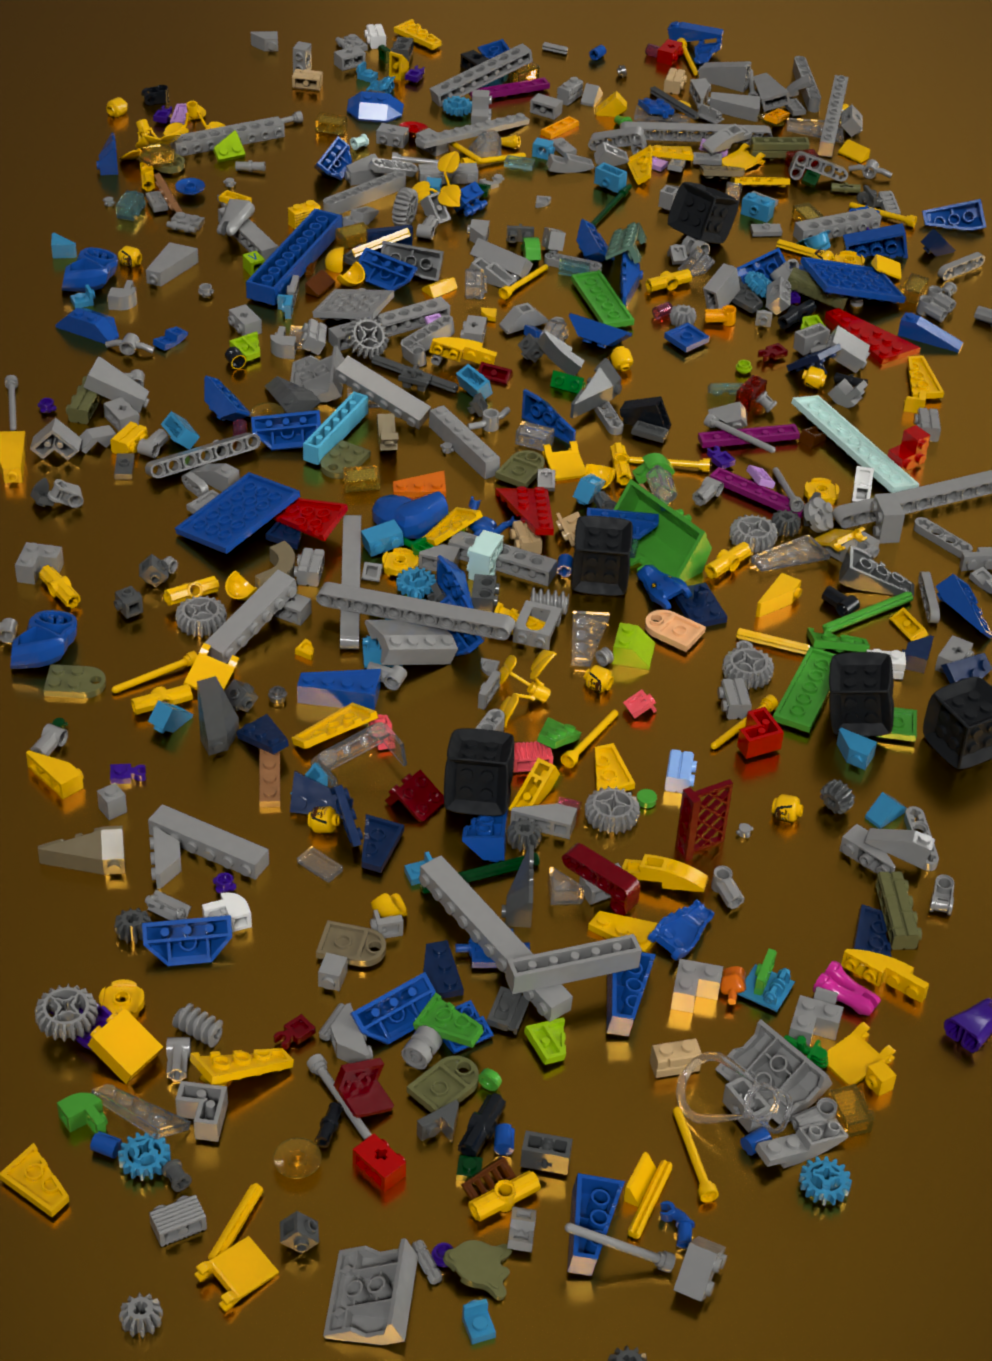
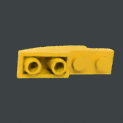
M453 337L433 338L429 353L460 362L462 358L478 364L484 362L494 365L497 352L482 348L483 343Z
M644 854L642 860L625 859L622 869L635 876L638 880L662 882V889L704 892L708 882V875L680 861L657 855Z
M846 949L844 951L841 966L864 978L866 981L878 987L885 982L920 1003L926 998L929 983L913 975L914 967L895 958L871 951Z

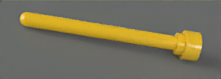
M679 38L677 41L683 43V54L693 75L697 76V68L686 48L687 42L684 38Z
M457 142L449 143V145L474 161L482 162L481 157Z
M522 152L482 158L481 163L465 157L461 158L460 163H477L479 165L522 159L526 157V154Z
M854 202L849 203L850 208L865 207V205ZM874 208L880 211L879 214L883 217L905 222L907 226L912 228L916 225L917 216L907 215L906 217Z
M542 265L511 286H503L498 291L499 296L504 300L512 296L514 290L548 270V265Z
M629 457V463H644L642 457ZM703 458L700 461L668 459L672 466L699 468L702 472H709L710 458Z
M194 650L188 652L179 661L115 685L111 690L116 694L184 666L192 667L198 655Z
M769 694L762 699L761 705L758 708L766 707L769 712H772L778 707V701L773 695ZM747 716L712 742L710 745L711 749L716 750L736 735L739 729L745 728Z
M612 710L574 750L566 751L561 756L562 764L567 768H573L578 763L579 755L618 716V711Z
M675 1107L673 1114L700 1183L698 1186L699 1197L704 1203L712 1202L718 1198V1190L716 1185L708 1180L682 1109Z

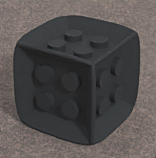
M683 182L676 193L670 209L668 225L692 238L709 243H724L736 217L739 201L716 189L698 183Z
M581 516L578 518L571 574L572 590L593 595H625L628 587L633 534L631 521L605 516Z
M851 652L837 654L832 657L829 672V708L831 727L834 734L838 735L840 728L864 737L882 736L892 732L894 722V701L892 697L894 681L892 659L889 654L880 652Z
M969 677L944 686L934 692L928 702L923 724L924 737L944 760L957 769L970 768L992 759V686L980 677Z
M461 728L452 732L447 749L444 774L445 809L456 813L480 816H500L507 812L514 768L515 744L513 735L501 731Z

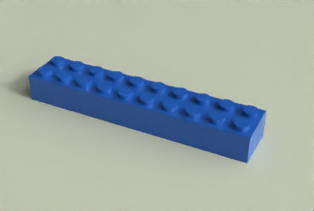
M315 208L246 281V298L275 306L278 294L285 295L287 293V286L290 285L292 276L298 275L300 278L306 272V267L310 263L315 262L342 232V215Z

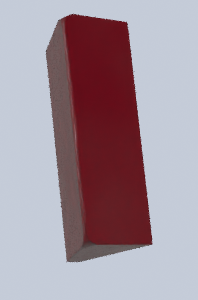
M481 362L478 372L483 374L489 381L505 385L509 383L513 376L512 369Z

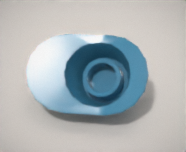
M824 231L816 236L803 239L796 244L806 245L816 250H827L831 247L828 237L831 231Z

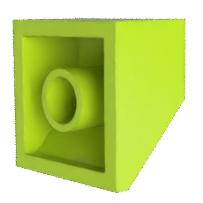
M620 623L613 647L614 661L612 664L649 670L655 642L638 625Z

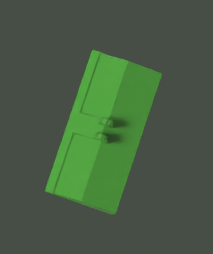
M630 479L613 510L659 514V523L655 529L639 540H632L630 566L640 563L641 566L637 568L638 572L645 565H653L659 571L679 578L684 582L702 573L712 549L706 532L691 522L692 517L689 514L684 515L682 509H672Z

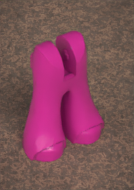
M832 961L829 964L825 973H821L813 987L814 993L817 987L837 992V1001L848 1005L860 1015L870 1016L874 1008L881 1002L878 995L859 985L849 977L837 961Z

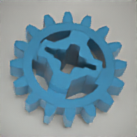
M460 96L447 97V99H444L442 109L446 111V114L450 113L451 116L453 114L455 116L468 115L472 110V101H469V98H461Z
M754 270L752 272L749 271L744 277L745 283L748 284L749 289L757 296L766 298L767 285L772 283L771 280L762 273H755Z
M408 567V571L403 569L402 574L398 573V578H396L397 590L401 591L402 595L407 594L408 597H411L413 591L419 590L422 598H424L425 594L428 595L433 592L430 586L436 583L435 574L431 575L430 570L426 572L425 568L419 569L418 567H415V569Z
M146 1131L144 1136H141L137 1132L136 1138L133 1139L128 1136L127 1143H121V1150L118 1151L119 1167L123 1168L125 1175L130 1173L131 1179L140 1176V1180L143 1181L145 1176H149L152 1180L154 1173L162 1175L163 1166L171 1160L170 1145L166 1144L164 1137L158 1139V1133L149 1136V1132Z
M817 1156L815 1157V1162L807 1160L806 1166H802L799 1176V1182H801L800 1190H806V1198L813 1196L814 1203L821 1200L823 1206L826 1205L827 1201L835 1205L836 1199L843 1202L844 1196L849 1195L852 1180L849 1179L851 1173L850 1171H844V1164L838 1166L837 1159L830 1162L828 1156H825L824 1161H821Z

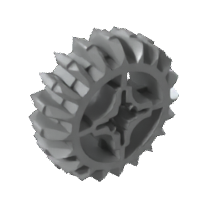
M403 187L395 196L396 199L392 211V221L395 226L410 225L415 219L417 212L418 194L416 190Z
M363 316L361 319L358 317L350 323L345 337H347L346 343H349L348 348H353L352 353L357 352V357L363 355V359H366L367 356L369 359H372L374 355L383 354L389 339L387 338L388 333L385 332L386 327H381L382 322L378 324L377 318L371 320V317L366 319Z
M751 514V516L744 515V517L739 516L738 519H735L730 526L729 536L732 544L736 546L739 543L746 542L749 544L751 552L756 554V552L763 553L764 550L769 551L770 548H773L777 541L778 531L770 519L766 520V517L753 516Z
M200 595L199 597L192 596V599L186 598L185 602H180L175 618L178 628L182 632H186L187 636L193 634L194 638L196 636L203 637L204 635L210 637L212 633L214 634L226 622L227 612L220 600H216L215 597L209 598L208 595L206 597H201Z
M740 646L739 649L733 648L732 651H728V654L723 659L722 670L724 678L732 680L734 678H743L748 690L750 688L756 690L757 687L763 688L764 685L769 683L773 677L774 663L772 658L768 657V653H763V650L758 651L756 648L751 649L748 646L747 648H742Z
M609 786L607 789L600 787L599 791L594 790L593 794L587 798L585 818H587L588 824H592L593 829L599 828L600 832L607 831V834L614 832L616 835L619 831L625 833L626 829L631 830L633 826H636L640 816L639 802H637L636 797L632 796L631 792L626 793L625 788L619 790L617 786L615 789H611Z
M69 984L65 988L58 985L56 990L50 988L49 994L43 993L42 999H38L35 1009V1021L40 1031L45 1032L46 1037L53 1035L55 1041L58 1038H62L64 1042L67 1038H71L74 1041L76 1036L83 1038L84 1032L90 1033L91 1027L95 1026L98 1016L97 1002L94 1000L92 993H88L86 988L80 990L78 985L74 988H71ZM80 1008L84 1011L82 1014L79 1013ZM51 1011L54 1013L53 1017L49 1015Z

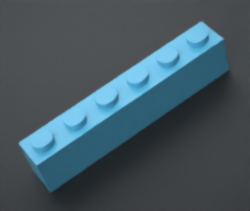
M353 391L303 443V460L319 465L321 459L368 414L369 396Z

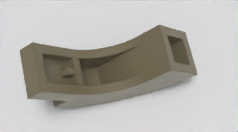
M394 413L377 414L379 450L397 451L398 433L395 430Z
M286 541L269 547L270 562L274 567L255 575V587L258 589L277 570L294 578L295 553Z

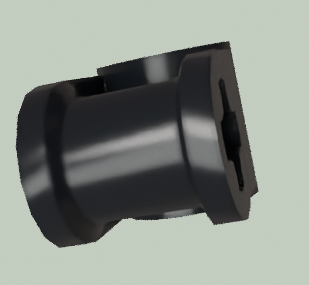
M167 85L144 88L141 92L142 98L149 106L170 101Z

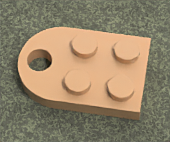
M669 610L653 611L647 615L645 621V629L648 634L685 652L695 644L706 630L705 626Z

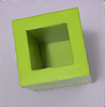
M257 251L242 254L243 268L250 276L265 262V259Z

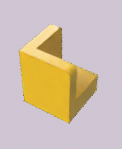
M919 390L918 397L906 396L903 411L917 413L919 408H925L926 391Z

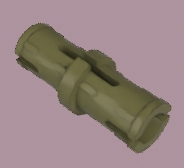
M848 182L844 184L831 183L830 191L844 194L859 193L861 191V184H848Z

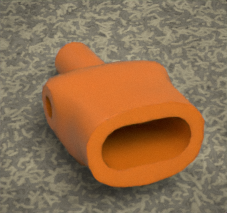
M733 966L723 970L720 989L723 995H728L727 1002L730 1005L736 1004L737 994L746 990V972L742 967Z

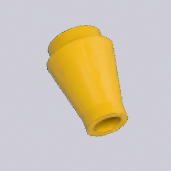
M511 135L499 138V146L513 149L520 147V136Z

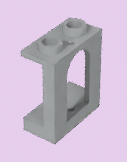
M526 600L513 628V642L549 650L550 639L556 626L559 627L561 623L562 608ZM529 616L546 622L544 627L540 630L527 628L526 623Z

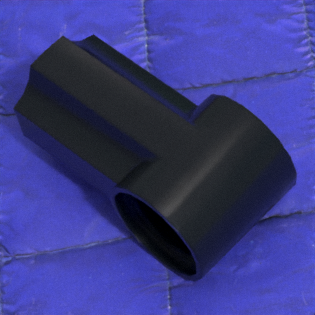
M828 586L822 593L821 599L834 606L836 612L841 617L849 615L860 608L859 600L855 596L850 595L847 597L832 586Z

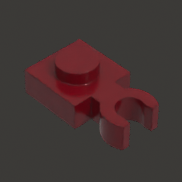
M780 343L767 346L765 350L758 351V357H763V362L769 361L770 358L777 360L788 355V350Z
M300 1014L284 1025V1031L274 1034V1042L277 1043L280 1040H284L281 1042V1048L286 1050L290 1047L291 1042L295 1041L297 1044H300L314 1035L316 1027Z

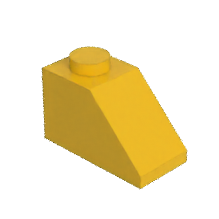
M390 51L389 76H395V80L401 81L409 71V61L402 54Z
M615 91L595 107V114L597 116L609 117L622 115L627 110V101Z

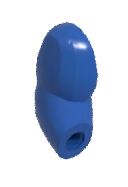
M94 247L81 250L77 261L65 268L61 291L86 292L85 285L87 284L93 290L101 289L117 270L118 258L116 254Z
M438 491L417 499L398 495H386L380 497L372 508V517L377 525L394 519L402 530L403 537L407 539H419L425 536L448 514L447 501L444 495Z
M44 610L34 614L29 620L27 631L13 639L10 668H37L60 661L68 646L74 642L77 636L76 617L69 612L58 610Z

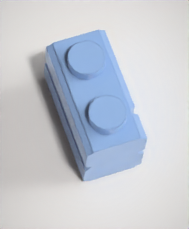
M670 750L665 781L666 791L682 793L683 789L689 786L694 787L695 775L691 774V772L696 773L697 761H693V752Z

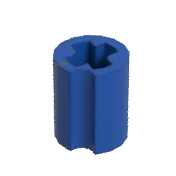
M603 45L595 47L589 52L590 58L595 61L606 54V48Z
M561 554L558 557L556 572L562 577H569L572 574L573 557L571 555Z
M502 1123L495 1127L494 1151L498 1155L506 1156L514 1152L515 1129L511 1128L512 1125Z
M759 1127L742 1137L740 1143L743 1150L752 1156L757 1153L755 1150L757 1143L771 1140L772 1137L765 1127Z
M98 1131L91 1140L90 1150L114 1159L118 1156V1151L121 1150L122 1140Z

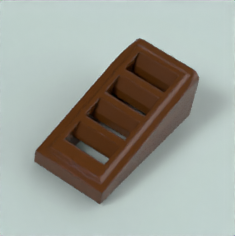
M817 426L801 431L799 442L812 448L828 437Z
M504 1157L495 1159L461 1184L470 1201L494 1189L496 1183L493 1182L488 1174L489 1172L495 1178L496 1183L500 1180L510 1181L516 1177ZM481 1177L487 1184L488 1189L485 1188L484 1184L480 1180ZM475 1182L476 1186L481 1192L480 1195L477 1194L474 1187L472 1186V1183Z

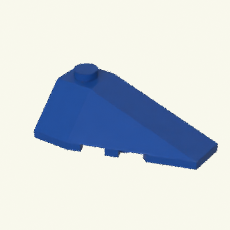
M115 133L110 134L99 154V161H96L97 170H100V175H118Z
M981 199L922 211L925 226L967 231L986 228Z
M780 248L737 267L738 276L742 278V282L745 284L744 277L749 271L752 272V270L755 273L764 274L766 278L773 282L769 275L786 262Z
M627 251L622 253L620 272L621 301L626 308L639 287V280L643 278V270H640V264H635L633 260L631 261Z
M524 389L522 418L568 444L569 441H575L576 430L548 402L529 390Z
M437 556L436 582L447 596L450 594L459 606L474 609L464 571H461L455 563L445 557Z
M952 574L936 585L938 590L937 596L942 602H946L988 638L992 637L986 620L981 616L983 612L976 605L978 601L969 584L955 574Z
M508 809L504 815L500 816L479 815L477 818L473 817L471 825H466L463 828L462 842L483 860H489L490 862L505 860Z

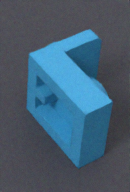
M363 61L356 68L357 79L371 83L378 78V72L366 69L367 63Z
M88 284L85 285V293L70 295L75 309L94 305L95 292Z
M278 294V309L285 312V319H292L294 311L293 295Z
M429 851L424 852L423 861L404 865V872L411 886L420 884V866L435 859L431 857Z
M487 1299L472 1300L463 1305L462 1320L471 1344L496 1338V1331L488 1313Z

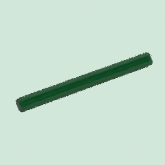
M534 853L533 866L540 864V858L537 853ZM524 856L457 873L467 883L519 870ZM420 883V889L422 893H430V891L426 887H423Z

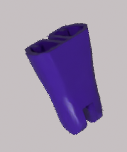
M990 997L983 999L974 1006L946 1019L944 1022L946 1035L957 1042L962 1039V1047L971 1053L977 1052L992 1034V999Z

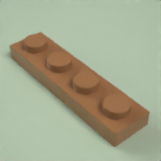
M159 172L154 176L157 180L155 183L171 211L183 212Z
M260 749V807H280V751L273 755Z

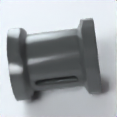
M179 1159L170 1160L163 1166L162 1174L164 1177L169 1178L171 1187L175 1192H180L191 1184L192 1178L184 1172Z

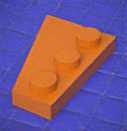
M444 470L393 481V495L422 497L438 491L446 497Z

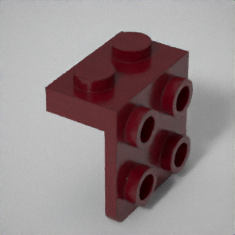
M420 769L413 776L410 773L401 780L403 784L400 787L396 784L388 791L390 796L384 800L391 806L399 799L418 822H423L444 803V795Z
M381 1058L341 1065L333 1086L356 1118L392 1111L394 1107L393 1102L378 1082L384 1067Z

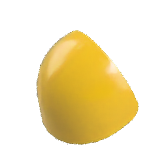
M345 247L334 248L327 254L325 267L329 271L336 273L343 271Z
M354 262L344 275L339 274L337 276V280L344 286L353 287L364 280L365 271L358 262Z
M586 464L584 476L592 473L605 480L606 483L602 488L604 489L613 481L616 469L603 465Z
M233 571L225 584L227 594L231 598L240 601H247L258 590L257 587H253L237 571Z
M383 893L371 902L372 909L378 910L379 916L382 918L396 915L404 917L408 914L406 905L398 893L391 896Z

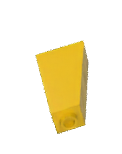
M0 431V472L4 483L23 482L27 449L25 431Z

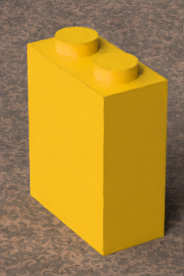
M124 1008L120 1013L116 1011L107 1018L105 1026L101 1027L99 1025L90 1033L92 1038L88 1046L127 1084L159 1055L163 1046Z

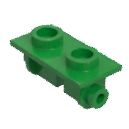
M553 370L550 386L578 394L582 388H585L586 382H584L582 377Z

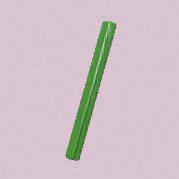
M904 592L828 622L822 626L823 632L825 630L833 633L911 602L914 599L912 592Z

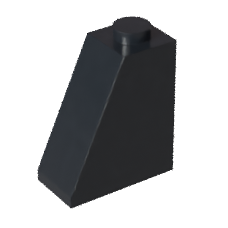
M661 396L628 400L620 408V416L627 425L634 426L637 421H642L666 429L671 427V422Z

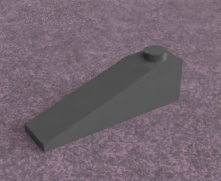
M388 241L382 242V254L416 266L418 269L414 275L424 280L439 281L444 261V251Z
M604 358L594 369L596 373L593 378H588L585 390L581 389L571 403L570 418L582 415L611 401L616 395L620 394L622 390L621 377L607 358Z
M279 376L264 386L286 413L311 411L321 403L312 391Z
M852 545L849 546L839 571V583L855 590L895 596L904 592H912L914 597V584L897 572H890L885 568L886 565L880 562L878 564L870 558L872 555Z
M216 676L197 681L200 741L209 756L227 751L237 736L236 731L239 730V717Z
M529 845L507 894L506 905H502L501 918H505V924L508 927L531 928L534 845Z

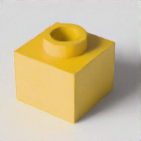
M882 1059L868 1066L865 1081L867 1086L879 1097L893 1090L897 1075Z

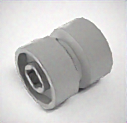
M686 236L682 242V245H685L687 254L696 261L704 260L709 254V244L700 239Z
M424 1025L419 1026L402 1049L401 1055L411 1067L425 1069L433 1058L432 1055H435L442 1045V1038L433 1028Z

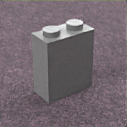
M723 263L704 286L703 291L707 309H722L723 306L729 305L741 290L736 267Z
M838 325L830 334L826 348L840 344L841 350L836 352L837 355L832 357V359L857 373L859 369H863L867 364L866 359L870 354L868 352L870 345Z

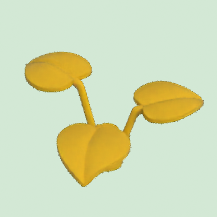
M193 100L186 103L185 124L171 123L165 128L163 135L189 133V130L186 128L188 120L201 119L206 128L205 130L226 125L220 122H210L209 125H206L203 119L206 115V110Z
M147 119L139 120L136 122L139 132H137L138 142L135 145L138 149L119 157V159H137L140 155L144 154L141 151L142 148L156 143L157 145L171 144L181 136V133L167 134L158 138L153 132L152 127H149Z
M457 151L442 156L437 165L438 170L444 172L447 186H443L440 190L438 202L447 207H460L461 190L458 185H450L447 173H454L459 166L460 156ZM427 181L418 182L412 187L418 194V204H420L422 199L430 195V191L438 192L430 188V183Z
M542 650L532 663V672L530 673V678L535 680V683H529L512 672L517 663L514 655H509L506 658L504 666L499 670L501 673L500 685L507 680L510 674L528 686L527 692L529 695L513 693L511 697L508 696L503 701L499 709L505 713V728H507L508 720L515 710L519 698L532 701L536 699L542 703L547 701L551 690L545 687L544 683L540 682L537 677L557 653Z

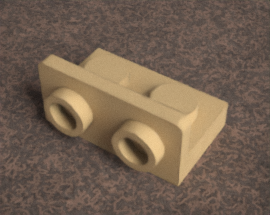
M579 512L563 519L560 513H556L558 517L556 524L560 531L564 530L561 534L565 542L569 540L571 547L574 546L576 523L578 518L581 517Z

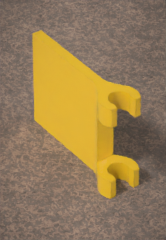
M744 143L737 151L722 158V166L741 167L747 170L756 164L763 165L765 161L762 158L765 157V154L760 152L756 157L752 156L746 150L750 145Z
M569 441L571 448H568L567 451L552 452L550 444L543 445L544 451H542V455L546 459L549 469L555 470V481L584 477L585 466L579 454L577 441Z
M864 527L855 530L834 529L808 542L812 545L830 546L839 552L846 549L841 544L854 538L862 542L867 537L861 533L865 530Z
M203 643L183 685L189 684L190 688L197 690V681L216 676L224 690L238 665L239 657L232 655L229 663L226 664L208 656L211 645Z
M865 1022L860 1023L850 1035L827 1051V1067L850 1089L865 1079L869 1065L882 1059L886 1064H889L895 1059L892 1054L896 1050L890 1045L886 1046L879 1054L865 1041L869 1037L867 1031L870 1029Z
M247 1236L213 1259L197 1265L196 1269L198 1271L194 1273L200 1282L207 1279L212 1273L228 1291L220 1297L222 1301L218 1304L226 1312L243 1297L277 1276L279 1271L250 1236Z

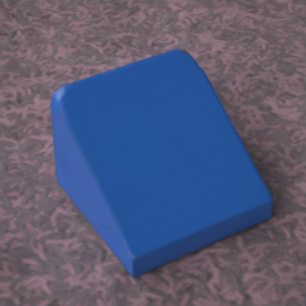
M524 326L525 336L530 333L535 338H540L544 331L535 326Z

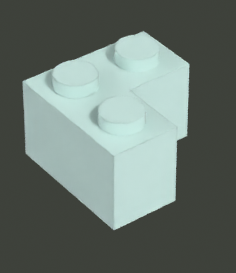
M483 530L475 538L473 546H470L467 552V557H469L467 571H469L468 579L474 581L475 574L495 576L496 560L503 550L504 535Z

